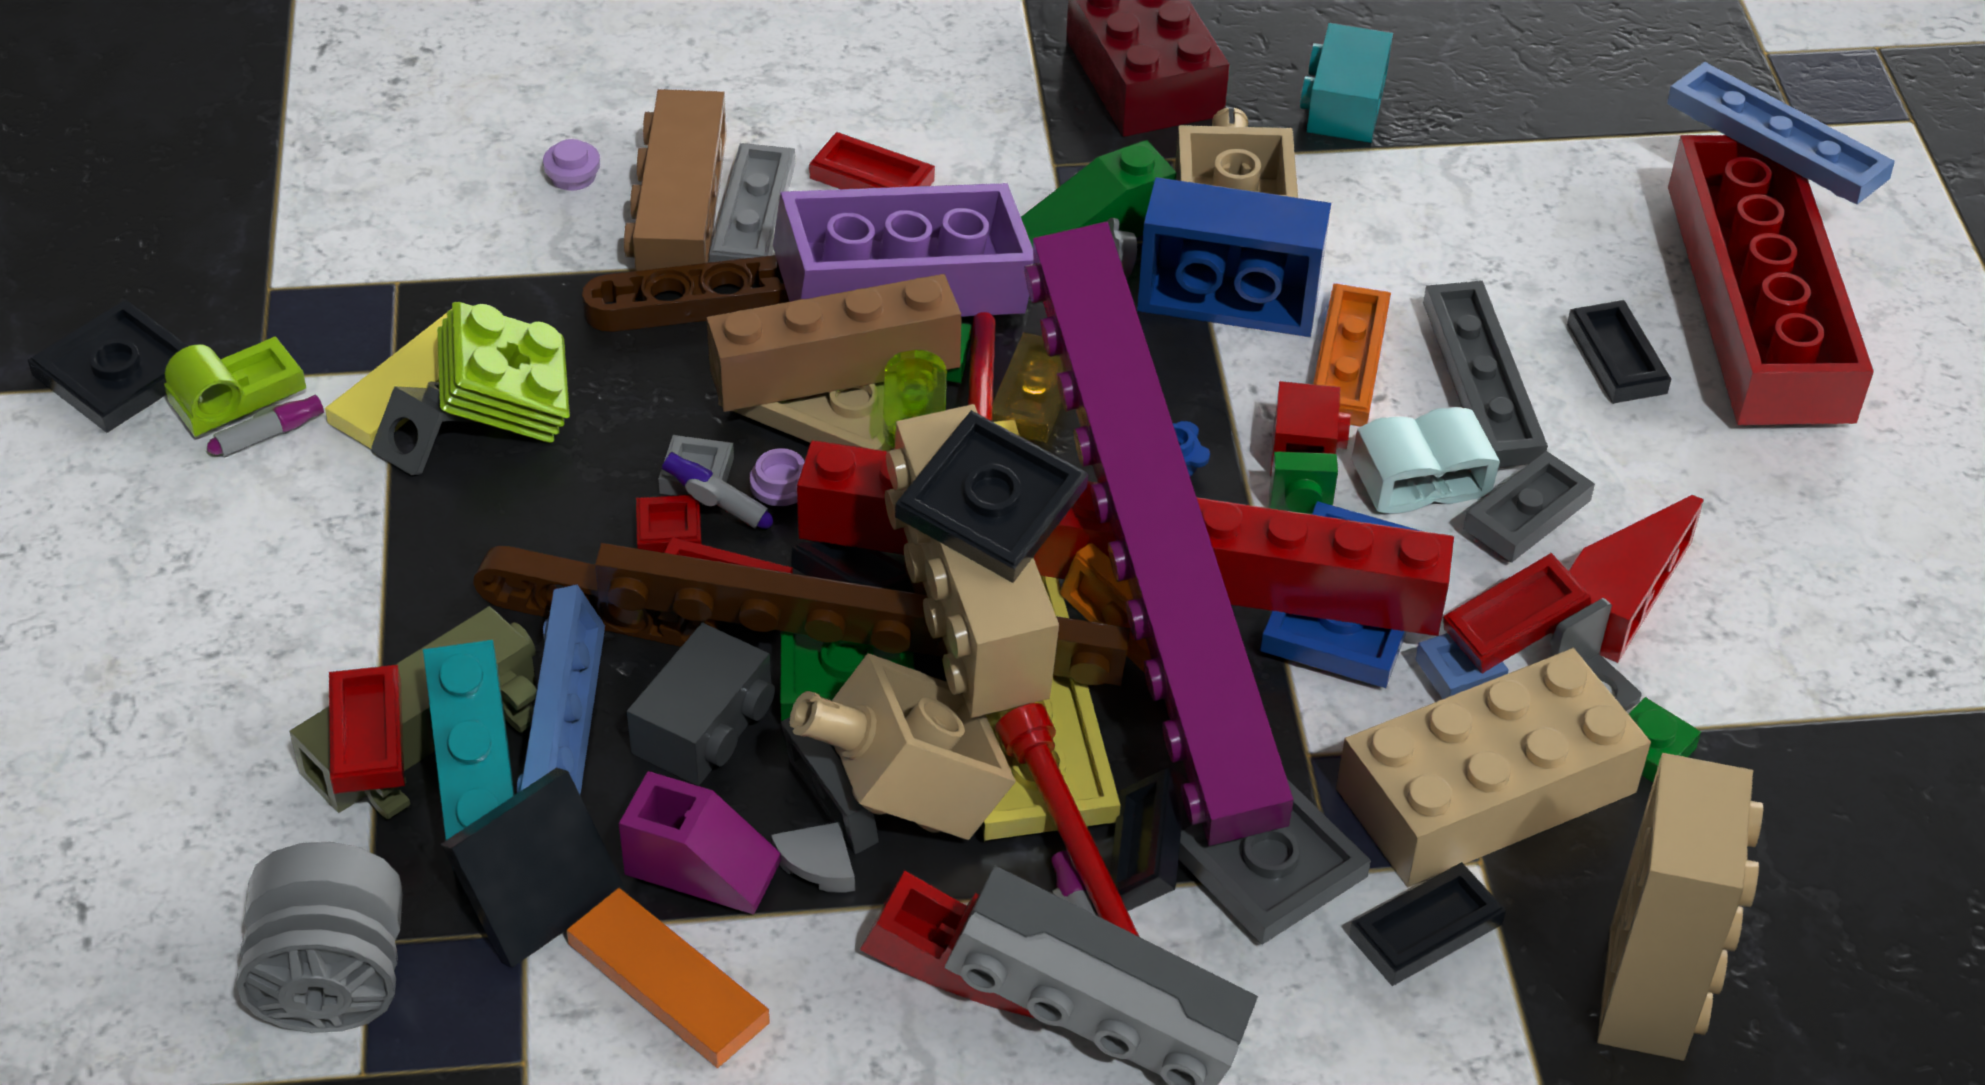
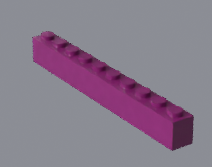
M1108 221L1033 238L1034 264L1024 266L1029 296L1033 304L1043 301L1047 318L1040 319L1041 332L1048 356L1059 355L1064 372L1057 373V384L1064 410L1071 411L1076 409L1081 427L1074 428L1073 433L1079 461L1082 467L1093 465L1098 483L1091 485L1090 489L1096 517L1100 524L1110 522L1115 541L1108 542V552L1114 576L1117 582L1128 580L1133 600L1126 601V612L1135 641L1146 639L1151 659L1144 661V671L1150 695L1153 701L1164 699L1170 718L1169 721L1162 722L1166 748L1172 763L1182 760L1189 783L1181 785V792L1188 820L1191 825L1202 823L1209 846L1288 827L1290 825L1294 799Z

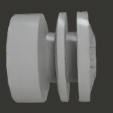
M334 842L295 844L273 851L257 863L248 882L244 915L247 931L240 947L242 961L238 968L236 980L241 1002L257 1017L281 1028L310 1033L345 1031L369 1024L386 1012L395 995L396 987L394 970L397 966L398 953L395 940L400 932L403 897L399 874L383 858L360 847Z

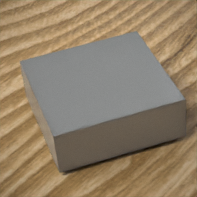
M677 435L672 436L665 460L671 452H674L686 460L704 466L711 470L715 476L727 482L734 460L733 443ZM661 469L658 478L660 494L674 496L690 495L674 476Z

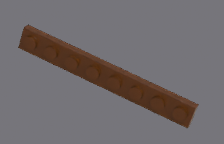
M601 543L595 563L599 601L612 603L624 610L637 611L644 608L678 614L682 618L691 621L711 619L742 624L751 630L759 632L779 630L808 635L821 642L832 643L841 640L875 646L877 649L888 653L909 651L940 656L942 659L945 654H948L943 638L933 639L928 630L923 608V600L928 598L927 595ZM1056 616L1059 623L1053 675L1073 678L1075 681L1086 685L1106 683L1121 686L1130 628Z

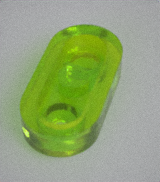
M917 349L904 351L894 355L886 364L883 435L886 442L894 449L896 421L946 410V365L934 353Z

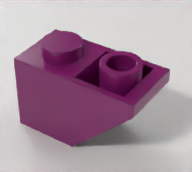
M650 771L646 773L619 822L625 875L750 914H755L781 862L780 852L713 790Z

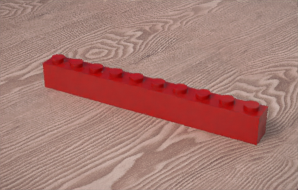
M811 440L797 484L799 539L904 555V544L908 543L903 528L893 529L885 504V491L893 489L886 463L887 451ZM1087 481V488L1033 558L1040 576L1065 579L1076 552L1091 542L1109 557L1108 542L1115 541L1110 522L1100 524L1096 517L1090 489L1091 485L1097 484L1096 482ZM1197 498L1231 605L1439 636L1450 581L1454 536Z

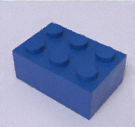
M1155 177L1144 221L1137 311L1311 337L1320 290L1331 203Z

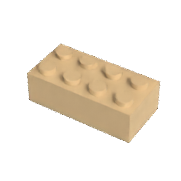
M972 404L896 421L895 450L886 452L887 469L893 489L885 491V504L893 529L903 528L908 543L904 544V557L910 579L913 583L923 582L928 598L923 600V608L928 630L933 639L942 637L948 654L943 656V665L950 691L953 695L963 694L970 716L974 718L1050 699L1059 623L1034 558L1031 559L1018 578L1012 583L895 518V503L971 410L978 413L975 405Z
M1572 648L1345 737L1336 790L1408 888L1437 876L1461 862L1466 864L1636 793L1651 741L1578 652Z
M1662 753L1610 926L1597 1043L1684 1061L1693 1034L1706 1035L1711 1017L1713 993L1720 994L1724 984L1728 959L1727 950L1735 952L1739 942L1743 907L1738 905L1751 907L1757 887L1759 863L1747 860V846H1756L1763 817V803L1751 801L1753 770Z

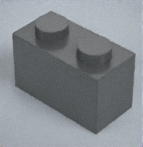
M701 623L627 710L631 754L699 786L716 765L722 766L729 760L737 745L738 737L751 721L760 720L769 710L775 693V687L771 684L770 653Z

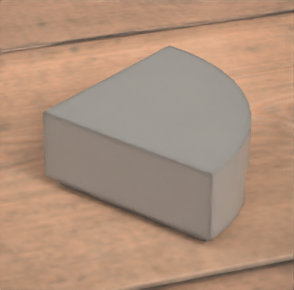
M839 822L771 835L772 846L781 854L779 865L788 874L794 873L805 880L819 884V889L826 892L855 891V876Z

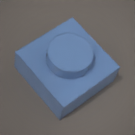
M1448 633L1418 643L1415 660L1442 699L1506 675L1509 671L1506 665L1501 662L1486 672L1481 673Z

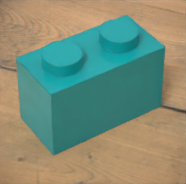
M1333 23L1328 24L1324 44H1313L1308 71L1310 76H1305L1301 93L1300 109L1309 110L1308 133L1372 143L1388 72L1393 33Z

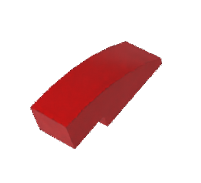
M904 871L886 899L860 950L905 974L944 991L986 1006L1035 1018L1028 1009L996 993L979 991L967 984L962 976L944 968L979 894L975 893L970 902L965 905Z

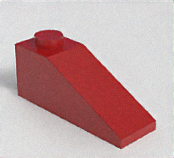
M1690 495L1583 548L1569 572L1590 594L1591 604L1602 598H1605L1612 604L1599 653L1601 656L1619 663L1691 545L1704 499Z

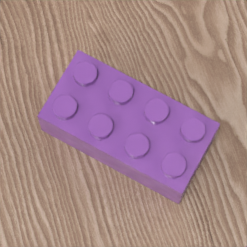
M1008 183L780 192L773 248L790 302L945 274L960 309L961 317L975 316L980 312H988L991 315L1021 314L1026 312L1029 292L1024 266L1034 264L1033 248Z

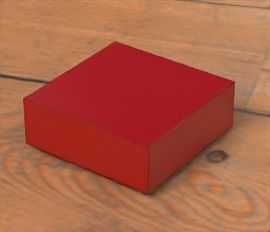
M692 495L636 498L638 549L664 553L672 537L702 544L700 502Z

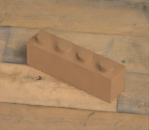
M657 89L654 112L644 113L643 141L644 145H648V148H639L637 155L638 182H642V185H632L631 217L636 219V222L626 223L624 233L625 257L635 258L636 271L709 263L727 138L724 91Z
M945 274L706 317L710 372L724 412L960 367L961 312Z

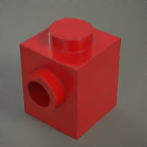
M1279 381L1273 426L1270 476L1272 473L1274 451L1336 454V449L1347 450L1350 413L1339 412L1340 387Z

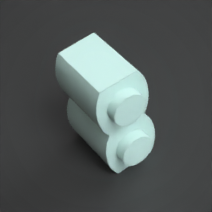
M1461 407L1435 409L1417 419L1409 417L1375 419L1357 429L1351 458L1376 510L1389 514L1417 510L1433 502L1453 504L1481 498L1493 491L1500 463L1473 410Z

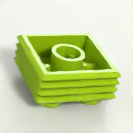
M453 302L452 310H448L447 318L442 320V327L437 329L439 397L442 411L544 442H554V434H559V426H564L565 424L564 418L570 417L565 342L562 334L544 322L529 324L503 316L500 311L487 304L471 306L462 302Z

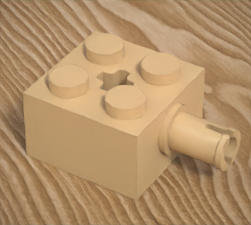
M1224 108L1214 115L1212 126L1179 125L1175 161L1176 180L1298 198L1292 128L1248 127L1246 114L1238 108H1234V124L1229 123V108Z
M869 653L832 701L820 697L817 693L807 691L797 698L790 714V727L794 728L792 732L795 735L807 736L835 747L852 785L853 795L865 809L875 814L883 815L888 813L915 822L923 829L933 833L942 831L969 840L1016 782L986 715L971 718L962 693L953 695L946 681Z

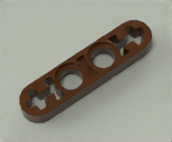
M776 255L605 274L588 281L582 293L584 317L587 323L594 329L606 332L707 321L706 317L790 301L785 285L781 283L783 278ZM753 284H759V288H753ZM721 285H736L741 288V290L732 294H719L713 291L714 288ZM666 291H675L683 295L673 301H660L654 298L657 294ZM642 297V301H635V298Z
M511 546L490 548L479 565L473 580L476 591L489 603L504 609L549 618L553 591L559 589L556 585L568 587L578 584L605 624V631L679 647L683 646L701 623L717 630L721 621L711 619L691 621L682 618L678 614L644 608L642 610L629 611L618 608L612 603L600 602L595 564Z

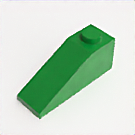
M1148 140L1097 157L1021 216L1032 248L1033 238L1107 222L1110 218H1117L1119 220V231L1132 232L1136 238L1142 236L1155 177L1176 180L1177 172Z

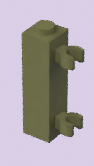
M489 606L396 664L398 665L401 678L404 771L435 752L423 649L493 640L498 663L504 717L520 733L531 726L534 706L530 702L536 699L537 694L532 657L536 654V649L531 637L521 625L516 622L509 624ZM329 706L289 731L299 774L338 813L365 796L368 797L376 810L386 819L391 818L411 805L410 800L400 791L399 787L333 793L330 780Z

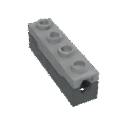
M995 865L978 895L944 967L962 976L964 981L971 987L982 992L996 993L1028 1009L1032 1016L1039 1021L1053 1026H1062L1094 1042L1107 1055L1119 1059H1128L1160 1075L1169 1085H1218L1233 1064L1239 1048L1238 1045L1241 1043L1258 998L1257 995Z

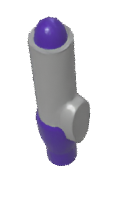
M671 452L664 461L661 469L674 476L686 488L687 492L699 502L710 507L717 505L754 529L757 527L767 529L772 526L773 518L767 512V507L715 476L711 470L698 463L686 460L674 452Z

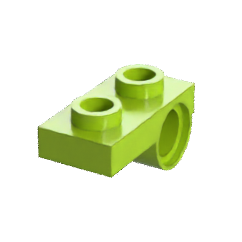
M276 336L221 360L210 347L206 345H191L177 352L170 359L165 370L166 383H164L168 402L194 437L306 389L303 370Z

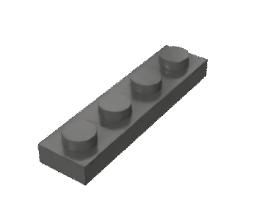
M1483 280L1427 285L1423 304L1461 407L1473 410L1500 460L1499 467L1530 464L1547 451L1548 445Z

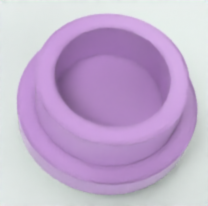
M577 139L563 140L550 147L544 154V170L551 178L552 183L558 188L569 191L580 190L588 187L595 180L596 173L600 168L599 152L594 146Z
M783 448L772 449L763 453L757 459L755 466L750 472L751 492L758 500L772 506H788L797 503V484L805 462L804 459L797 452Z

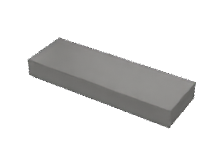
M739 144L711 245L709 262L772 255L780 192L789 191L795 167L794 148Z

